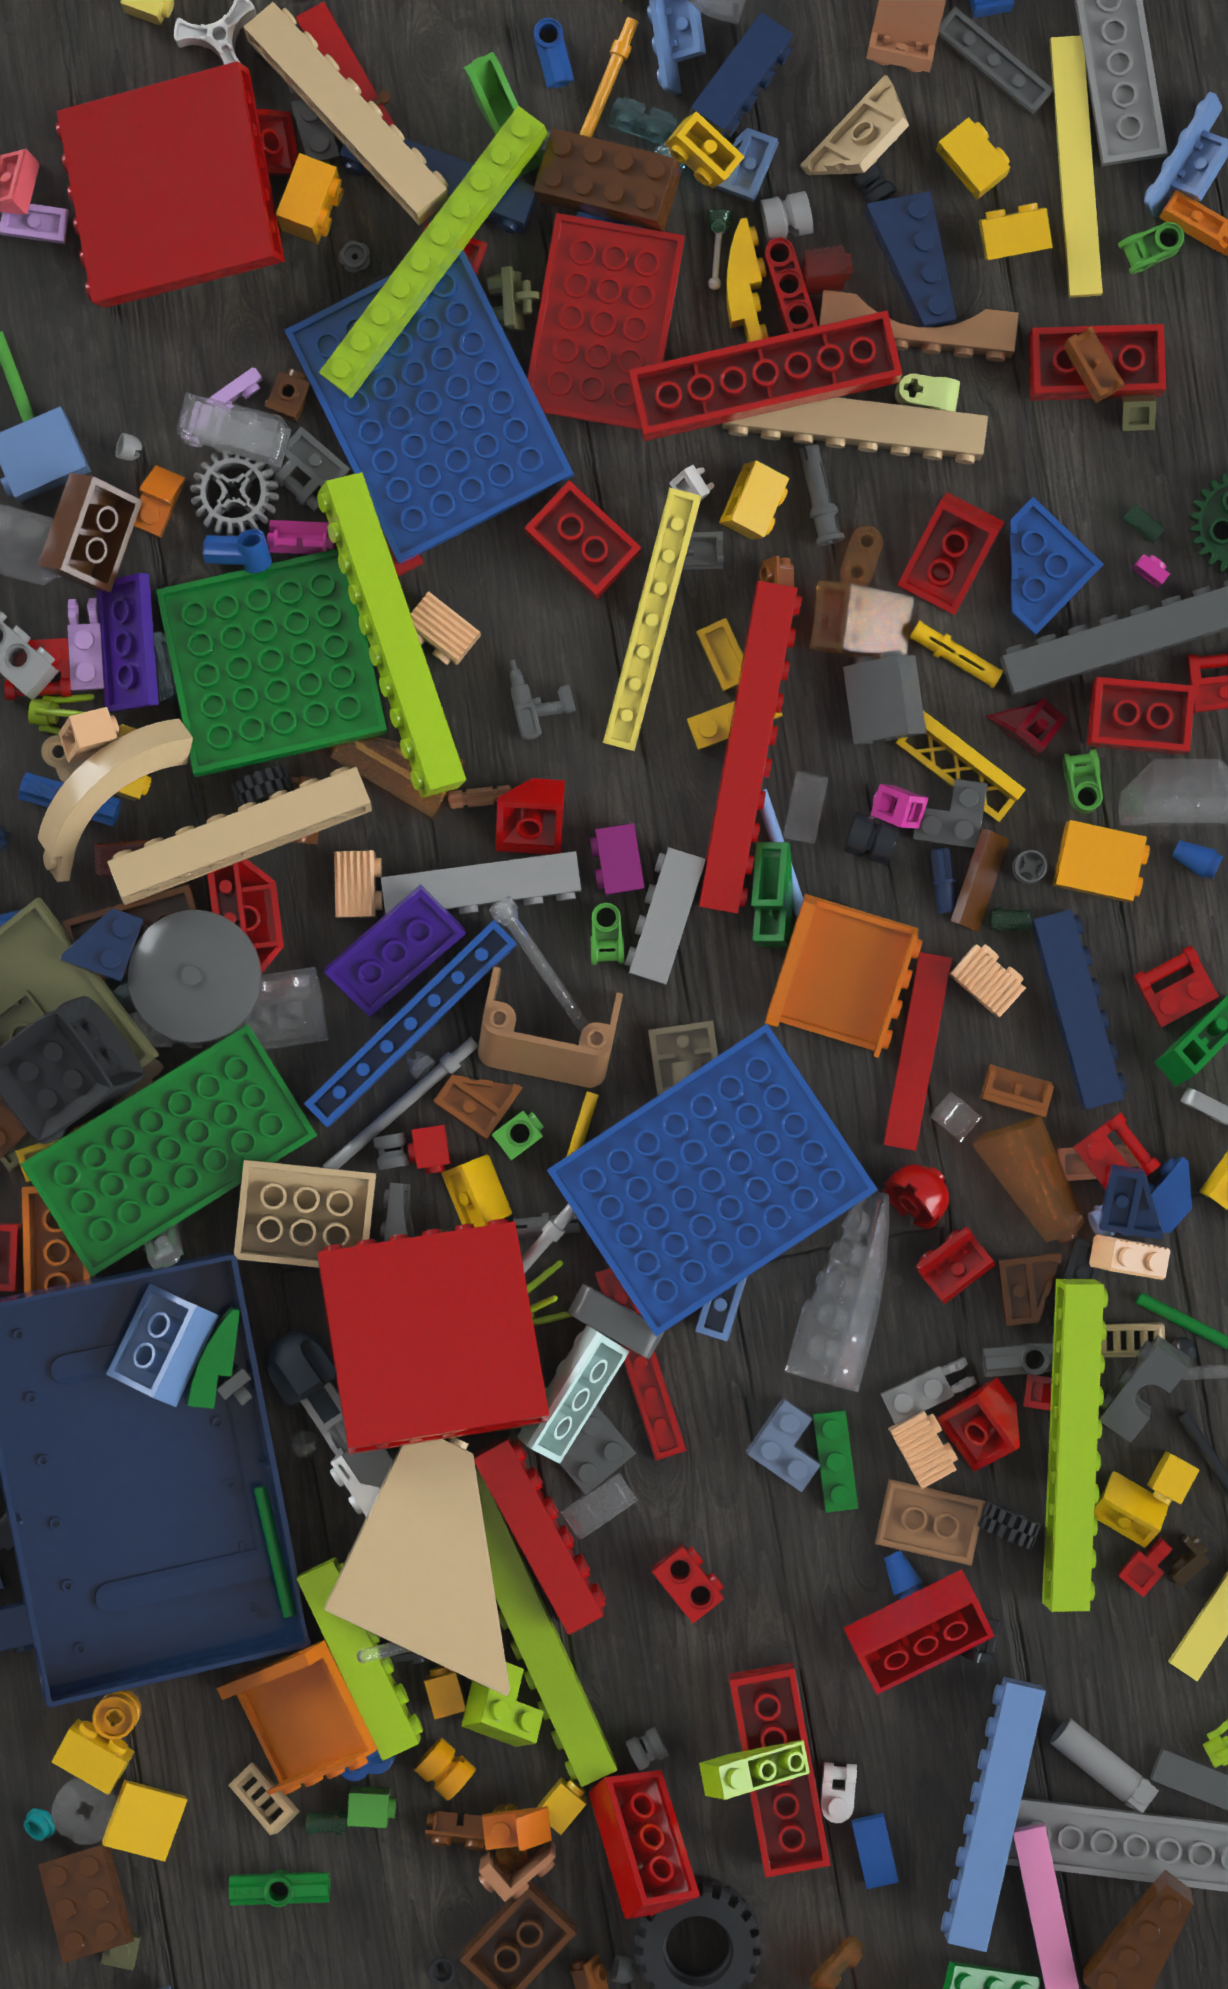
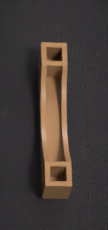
M823 290L818 326L878 312L869 307L857 294ZM985 309L976 316L960 323L937 328L915 327L901 324L891 319L890 323L897 350H908L909 346L921 348V352L926 354H940L941 350L954 352L953 355L960 358H972L973 354L986 355V360L1003 362L1005 358H1011L1015 350L1019 313Z

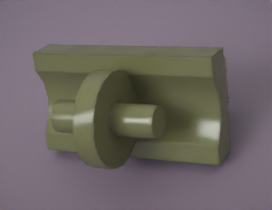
M511 266L501 267L500 274L487 278L489 294L493 297L503 296V306L492 308L501 327L509 328L515 332L525 331L524 314L529 315L533 313L532 303L541 301V293L531 291V281H523L522 272L513 271Z

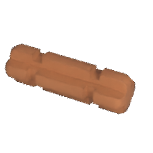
M509 785L497 786V789L483 787L466 789V792L453 790L448 793L449 806L452 809L464 808L463 805H468V807L494 805L499 796L512 789Z

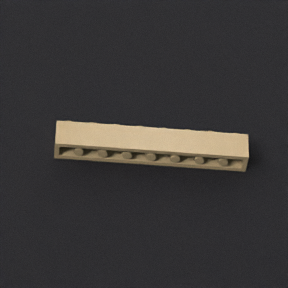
M274 2L269 4L243 26L247 41L420 226L448 200V183L438 171L432 173L425 165L427 163L426 159L415 147L410 149L403 142L405 138L394 124L387 125L382 119L383 114L378 106L371 100L367 103L360 96L362 92L358 85L350 77L345 79L338 72L340 68L329 54L323 56L317 49L318 44L309 32L305 31L302 33L295 26L297 22L286 8L280 10Z
M835 397L723 423L722 429L729 430L728 434L734 436H748V432L760 433L761 438L767 440H780V436L792 437L793 442L799 444H812L813 440L825 441V445L831 448H845V444L857 445L858 450L864 452H877L878 448L890 449V454L896 456H909L910 452L922 453L923 458L929 460H942V456L955 457V462L974 464L975 460L980 461L984 454L988 416Z
M341 767L331 772V777L320 781L317 778L307 780L299 785V789L287 792V790L278 791L268 797L269 800L260 804H256V802L246 803L237 809L238 812L231 815L218 814L209 818L206 821L207 824L196 828L194 826H186L176 831V835L165 840L162 837L155 838L144 844L145 847L132 852L131 849L116 853L113 859L107 861L124 905L371 812V802L357 767L352 769Z

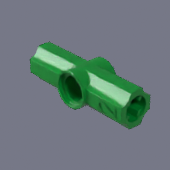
M278 1870L268 1874L230 1875L229 1877L230 1906L270 1904L273 1907H282L292 1903L330 1902L329 1871L289 1873L285 1870ZM275 1882H282L288 1887V1893L277 1895L272 1890L271 1885Z

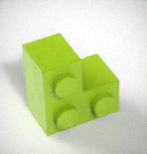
M506 1662L510 1686L508 1696L472 1680L462 1727L514 1747L537 1743L544 1711L517 1701L524 1671L523 1668Z

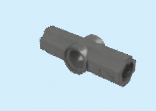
M1053 1342L982 1348L981 1362L984 1377L1018 1374L1038 1375L1043 1372H1052ZM1037 1350L1040 1356L1038 1364L1034 1367H1028L1025 1362L1027 1353Z

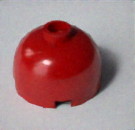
M918 1164L907 1165L899 1168L884 1183V1185H887L883 1190L884 1194L894 1209L903 1217L907 1211L912 1217L916 1218L913 1224L924 1229H932L948 1208L950 1199L944 1182L945 1178L934 1167L928 1168Z

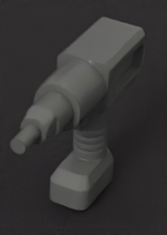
M510 661L512 669L510 671L512 684L510 692L522 740H534L542 734L538 720L539 716L576 712L569 684L560 686L557 692L559 701L542 703L540 697L532 699L529 686L525 684L520 669H517L516 661Z

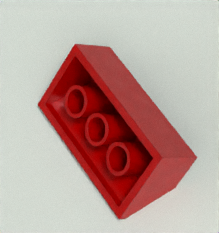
M662 1769L605 1777L588 1792L625 1919L655 1915L697 1899L700 1896Z

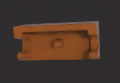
M1092 326L1087 328L1082 334L1078 336L1075 334L1067 339L1063 347L1095 403L1125 387V383L1118 375Z
M989 1064L979 1099L1036 1116L1046 1117L1054 1086L1052 1082Z

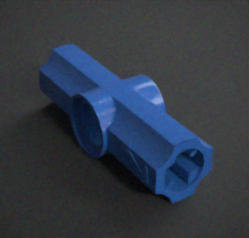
M26 772L20 784L18 799L48 808L64 783ZM110 797L93 815L91 821L114 827L120 813L122 800Z

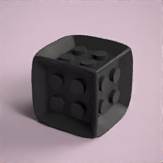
M87 996L77 997L62 1003L56 1010L38 1018L0 1047V1095L26 1131L42 1144H48L66 1136L75 1127L89 1121L120 1099L144 1078L141 1064L129 1044L102 1008Z

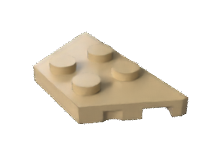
M884 75L800 164L805 174L865 173L909 126L894 85L887 75Z

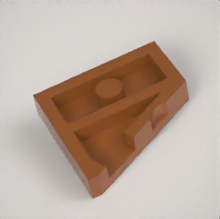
M451 1075L434 1099L433 1104L487 1140L523 1087L516 1084L508 1085L495 1083L490 1080H476L464 1076Z

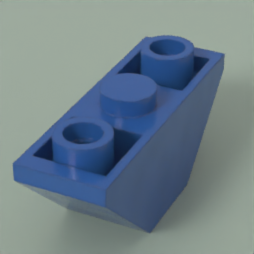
M1179 1156L1175 1160L1171 1157L1159 1170L1162 1176L1154 1185L1151 1182L1148 1183L1163 1233H1171L1192 1209L1189 1161ZM1118 1233L1119 1235H1122V1236H1133V1235Z

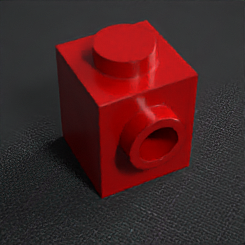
M446 1125L411 1130L413 1143H408L410 1163L416 1162L417 1169L425 1168L426 1174L445 1171L444 1165L451 1164Z

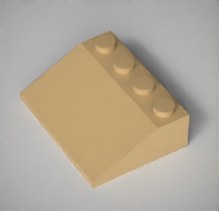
M244 1160L234 1256L238 1260L319 1268L317 1252H322L324 1247L341 1244L343 1248L356 1246L357 1242L369 1239L376 1173Z

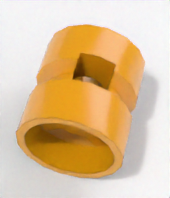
M129 1690L106 1694L93 1712V1725L96 1731L102 1737L110 1740L121 1739L127 1736L139 1721L142 1713L138 1697Z
M441 1737L422 1756L413 1770L426 1782L434 1781V1789L449 1801L466 1784L476 1768L463 1756H454L455 1748Z

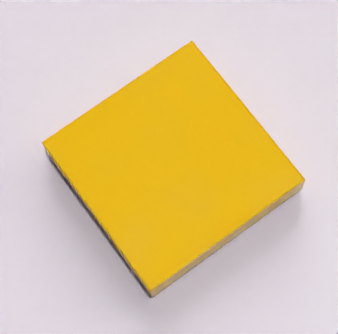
M124 1780L102 1839L103 1845L165 1862L188 1799L184 1795Z

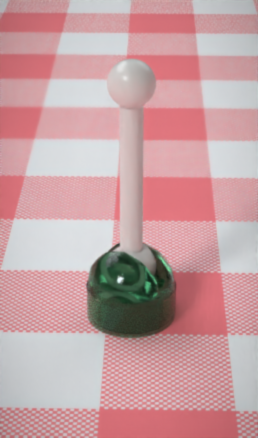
M708 209L707 224L716 233L712 278L708 281V286L712 290H717L721 286L718 276L722 234L726 233L733 223L734 212L725 209Z

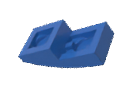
M883 1813L851 1820L866 1889L899 1882Z

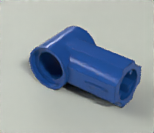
M552 18L540 20L534 28V45L538 52L547 89H556L567 86L574 82V77L563 38L562 26L557 20ZM551 30L556 33L557 39L552 43H545L539 36L543 31Z
M258 529L243 531L238 536L207 535L203 542L205 563L243 565L244 569L249 573H260L268 569L272 564L265 535Z

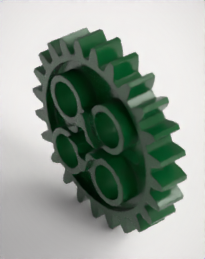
M1226 473L1220 476L1221 485L1215 480H1211L1208 483L1211 492L1206 489H1202L1199 492L1200 497L1204 501L1195 500L1192 503V506L1199 512L1191 513L1188 516V519L1197 522L1196 525L1188 529V532L1198 534V537L1191 542V545L1201 544L1203 547L1197 556L1201 557L1208 554L1210 558L1207 566L1209 567L1215 562L1219 563L1218 573L1220 574L1228 567V536L1226 540L1216 538L1213 534L1214 525H1222L1228 533V505L1226 503L1228 475Z

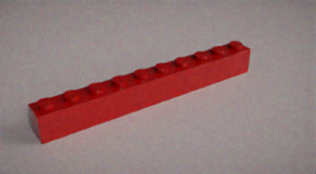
M763 581L756 582L698 899L699 907L738 913L739 906L745 907L748 888L743 887L745 874L751 875L754 856L749 855L751 842L757 843L760 823H755L757 810H763L766 791L761 790L763 777L769 778L772 759L767 758L769 745L775 746L778 726H773L775 712L781 713L784 694L779 693L781 680H787L790 661H785L787 647L793 648L796 629L791 628L793 615H799L802 596L797 595L798 588Z

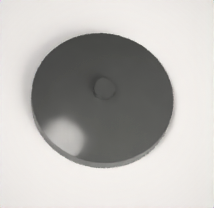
M203 910L176 912L163 917L150 926L138 940L131 955L128 969L129 991L141 1017L153 1029L164 1036L191 1043L216 1040L238 1028L252 1012L259 997L262 982L259 956L248 935L237 924L226 917Z

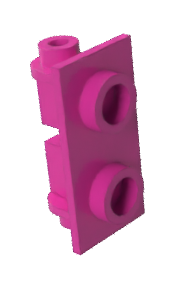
M270 519L269 533L267 534L269 552L315 554L335 549V543L331 542L328 535L329 522Z

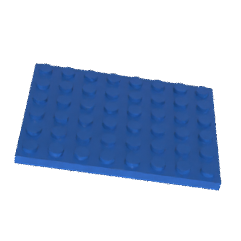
M464 250L461 251L352 398H349L325 380L319 371L390 276L284 330L354 473H363L380 526L399 564L575 476Z
M768 1024L547 1170L655 1336L669 1329L878 1190Z

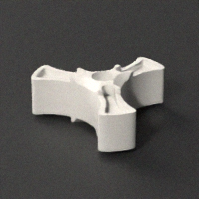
M234 0L231 9L222 19L208 25H195L178 18L174 27V39L179 48L190 45L203 46V48H208L215 52L221 58L224 65L236 61L240 63L235 54L236 38L243 25L257 15L255 7L250 0Z

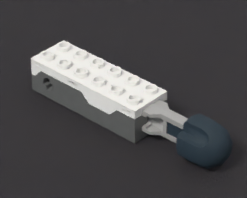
M291 1331L281 1335L270 1345L265 1357V1371L269 1381L284 1404L292 1406L298 1402L302 1403L336 1455L331 1461L333 1469L330 1470L331 1475L340 1487L345 1485L351 1493V1497L348 1499L354 1510L358 1514L363 1512L367 1517L397 1452L392 1447L348 1455L339 1392L331 1382L336 1377L332 1355L316 1336L307 1332Z

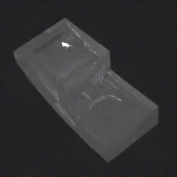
M796 770L783 838L815 844L828 777Z
M618 1473L591 1493L584 1495L561 1513L578 1539L581 1540L638 1500L621 1474Z

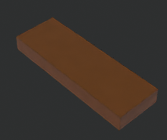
M982 828L951 922L979 932L1010 839Z

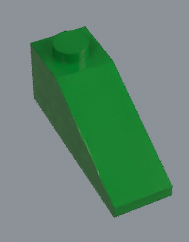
M1228 995L1178 1038L1154 1062L1176 1087L1196 1075L1228 1042Z

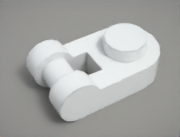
M823 1762L820 1805L824 1817L830 1822L842 1823L848 1820L853 1813L857 1764H846V1767L834 1766V1763ZM833 1779L845 1780L844 1788L832 1787Z

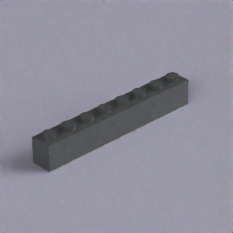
M1228 580L1223 582L1225 587L1217 590H1212L1211 586H1206L1192 591L1194 597L1181 600L1180 595L1162 600V607L1150 610L1149 605L1141 606L1130 610L1131 616L1119 619L1118 614L1099 620L1100 626L1088 629L1087 624H1083L1069 629L1068 636L1057 639L1056 634H1051L1037 639L1038 645L1025 648V644L1022 643L1005 649L1007 654L1003 655L999 660L1002 670H1004L1003 673L1010 695H1018L1228 630Z

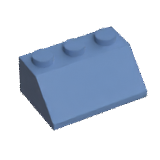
M149 1283L106 1375L154 1399L177 1407L219 1315Z

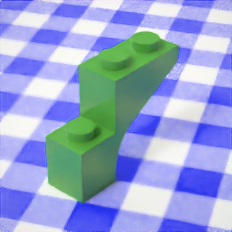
M491 52L484 57L476 58L471 64L465 66L464 69L476 104L496 136L519 105L494 52ZM539 147L517 179L541 166L543 159L541 147Z

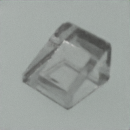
M952 1092L943 1099L931 1114V1118L960 1142L981 1118L979 1114Z

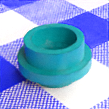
M34 1808L27 1813L24 1828L33 1839L42 1841L44 1838H50L55 1833L54 1818L48 1811Z

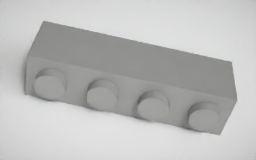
M669 847L666 854L659 853L654 869L655 872L660 873L657 885H649L644 901L650 904L647 917L642 915L639 917L634 934L640 935L637 948L630 946L625 965L630 966L629 974L664 985L667 984L705 864V858Z

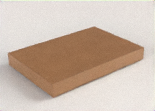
M889 1479L875 1544L972 1566L980 1530L977 1524L986 1501L928 1487L922 1489L919 1485Z

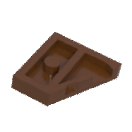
M1061 1253L997 1260L1006 1326L1040 1322L1046 1298L1051 1291L1052 1281L1058 1264H1060L1062 1259Z

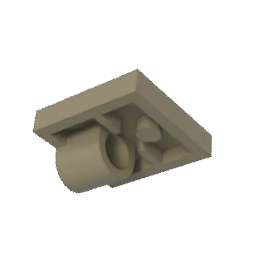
M713 1021L648 1030L657 1095L662 1094L718 1056Z

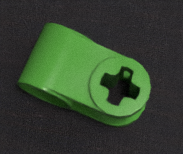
M1166 222L1145 232L1136 233L1119 242V248L1124 249L1130 263V274L1142 272L1156 263L1177 254L1184 241V232L1178 224ZM1165 233L1171 234L1176 240V245L1172 247L1164 246L1160 242V235Z
M1096 749L1090 750L1087 754L1070 756L1069 753H1064L1062 755V765L1071 808L1079 814L1092 813L1103 800L1098 753ZM1087 790L1091 792L1094 797L1093 805L1085 806L1081 804L1078 799L1079 791Z
M611 903L599 904L593 910L591 918V964L597 965L598 962L618 961L619 964H624V941L621 930L620 911ZM602 908L612 909L616 915L614 924L609 927L601 926L596 918L599 910ZM609 948H614V949H615V951H608V952H600V951H599L600 949H609Z

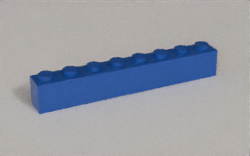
M493 920L304 1104L326 1127H331L518 944Z

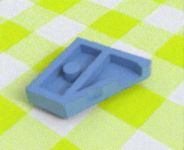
M747 128L732 144L745 157L729 177L714 188L754 202L778 147V139Z

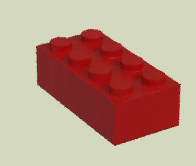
M1164 324L1092 326L1118 375L1125 383L1124 388L1104 399L1154 394L1155 397H1160L1166 390ZM1091 326L1032 328L1028 335L1030 401L1093 399L1063 347L1068 338L1075 334L1077 336L1082 334Z
M962 1569L844 1627L846 1635L876 1695L995 1637Z

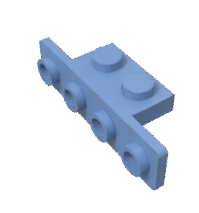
M649 0L650 5L647 7V13L650 22L653 24L654 37L652 38V46L658 57V82L664 91L673 95L682 94L677 62L706 54L699 1Z
M1209 92L1206 98L1197 105L1194 118L1188 128L1181 132L1178 144L1171 156L1164 160L1161 173L1155 183L1151 184L1146 190L1144 204L1151 216L1156 218L1159 216L1172 192L1175 190L1201 202L1228 157V139L1209 132L1222 111V105L1215 93Z

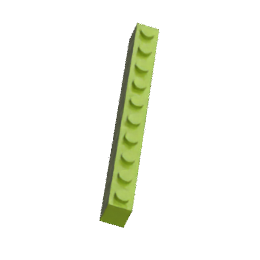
M517 106L321 368L319 373L325 380L349 398L354 396L549 134L544 124L520 106Z
M363 473L327 480L318 491V505L320 510L326 513L329 522L328 535L331 542L336 543L339 552V568L343 574L347 575L350 584L348 587L351 602L357 605L360 614L359 627L362 634L367 635L370 644V660L379 670L381 676L379 679L380 689L383 696L388 697L391 706L390 719L393 726L398 728L402 739L400 741L401 752L404 758L409 760L412 768L410 774L412 784L416 790H419L421 798L458 789L466 781V777Z
M1056 1279L1042 1604L1051 1612L1090 1611V1601H1093L1095 1597V1587L1093 1581H1091L1092 1568L1096 1566L1093 1536H1096L1098 1531L1097 1518L1094 1516V1506L1099 1501L1096 1471H1099L1101 1465L1100 1454L1097 1451V1439H1100L1102 1435V1423L1098 1416L1099 1406H1102L1104 1399L1103 1389L1100 1386V1373H1103L1105 1370V1358L1101 1354L1102 1341L1105 1340L1107 1332L1106 1324L1103 1321V1308H1106L1108 1304V1293L1106 1288H1104V1284L1095 1279Z
M476 1467L495 1597L501 1609L498 1611L499 1622L504 1630L510 1629L514 1641L510 1642L511 1648L517 1660L523 1658L528 1670L524 1672V1676L531 1690L537 1688L542 1699L537 1702L538 1707L544 1711V1720L551 1719L555 1731L551 1732L557 1749H564L569 1761L565 1762V1766L572 1781L578 1779L581 1787L618 1771L617 1762L513 1533Z

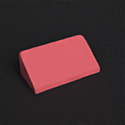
M27 149L0 155V212L19 215L28 213L40 163Z

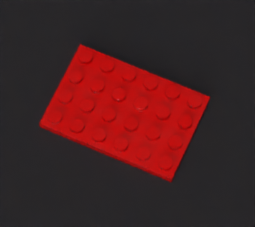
M556 213L527 378L544 414L641 431L629 381V370L664 361L685 235Z

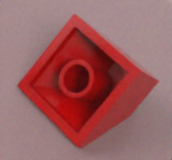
M257 108L269 175L291 176L298 158L291 111Z
M532 778L497 798L496 851L550 855L561 853L565 780Z
M998 1377L974 1389L936 1418L939 1425L974 1472L1020 1447L1017 1403Z

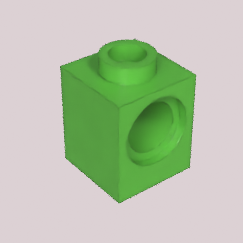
M523 1110L495 1131L492 1136L508 1157L513 1160L543 1137L540 1130L544 1126L533 1112L527 1115ZM524 1124L528 1127L530 1136L527 1141L518 1143L512 1139L511 1129L514 1125Z
M351 1786L347 1826L387 1828L389 1818H395L396 1798H390L391 1788Z

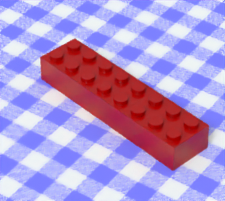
M887 310L630 369L629 381L644 442L900 382L903 374Z

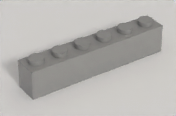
M576 851L381 877L385 915L420 884L446 910L458 909L459 914L479 912L478 906L491 904V910L510 908L511 901L523 900L524 906L543 903V897L556 896V901L576 899L575 893L582 892Z

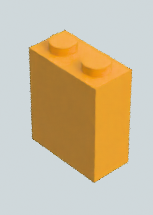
M1073 820L1067 821L1052 886L1123 902L1133 901L1134 896L1139 897L1143 885V878L1138 876L1141 864L1146 865L1149 857L1150 846L1145 845L1147 837Z

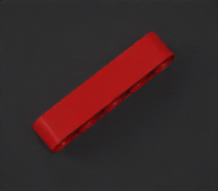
M782 237L770 240L765 249L764 265L785 333L817 327L818 324L792 243ZM780 249L786 252L788 258L783 262H776L771 258L770 253ZM785 280L793 281L797 286V290L793 293H785L781 290L780 284ZM794 311H800L805 314L807 321L797 325L790 320L789 315Z

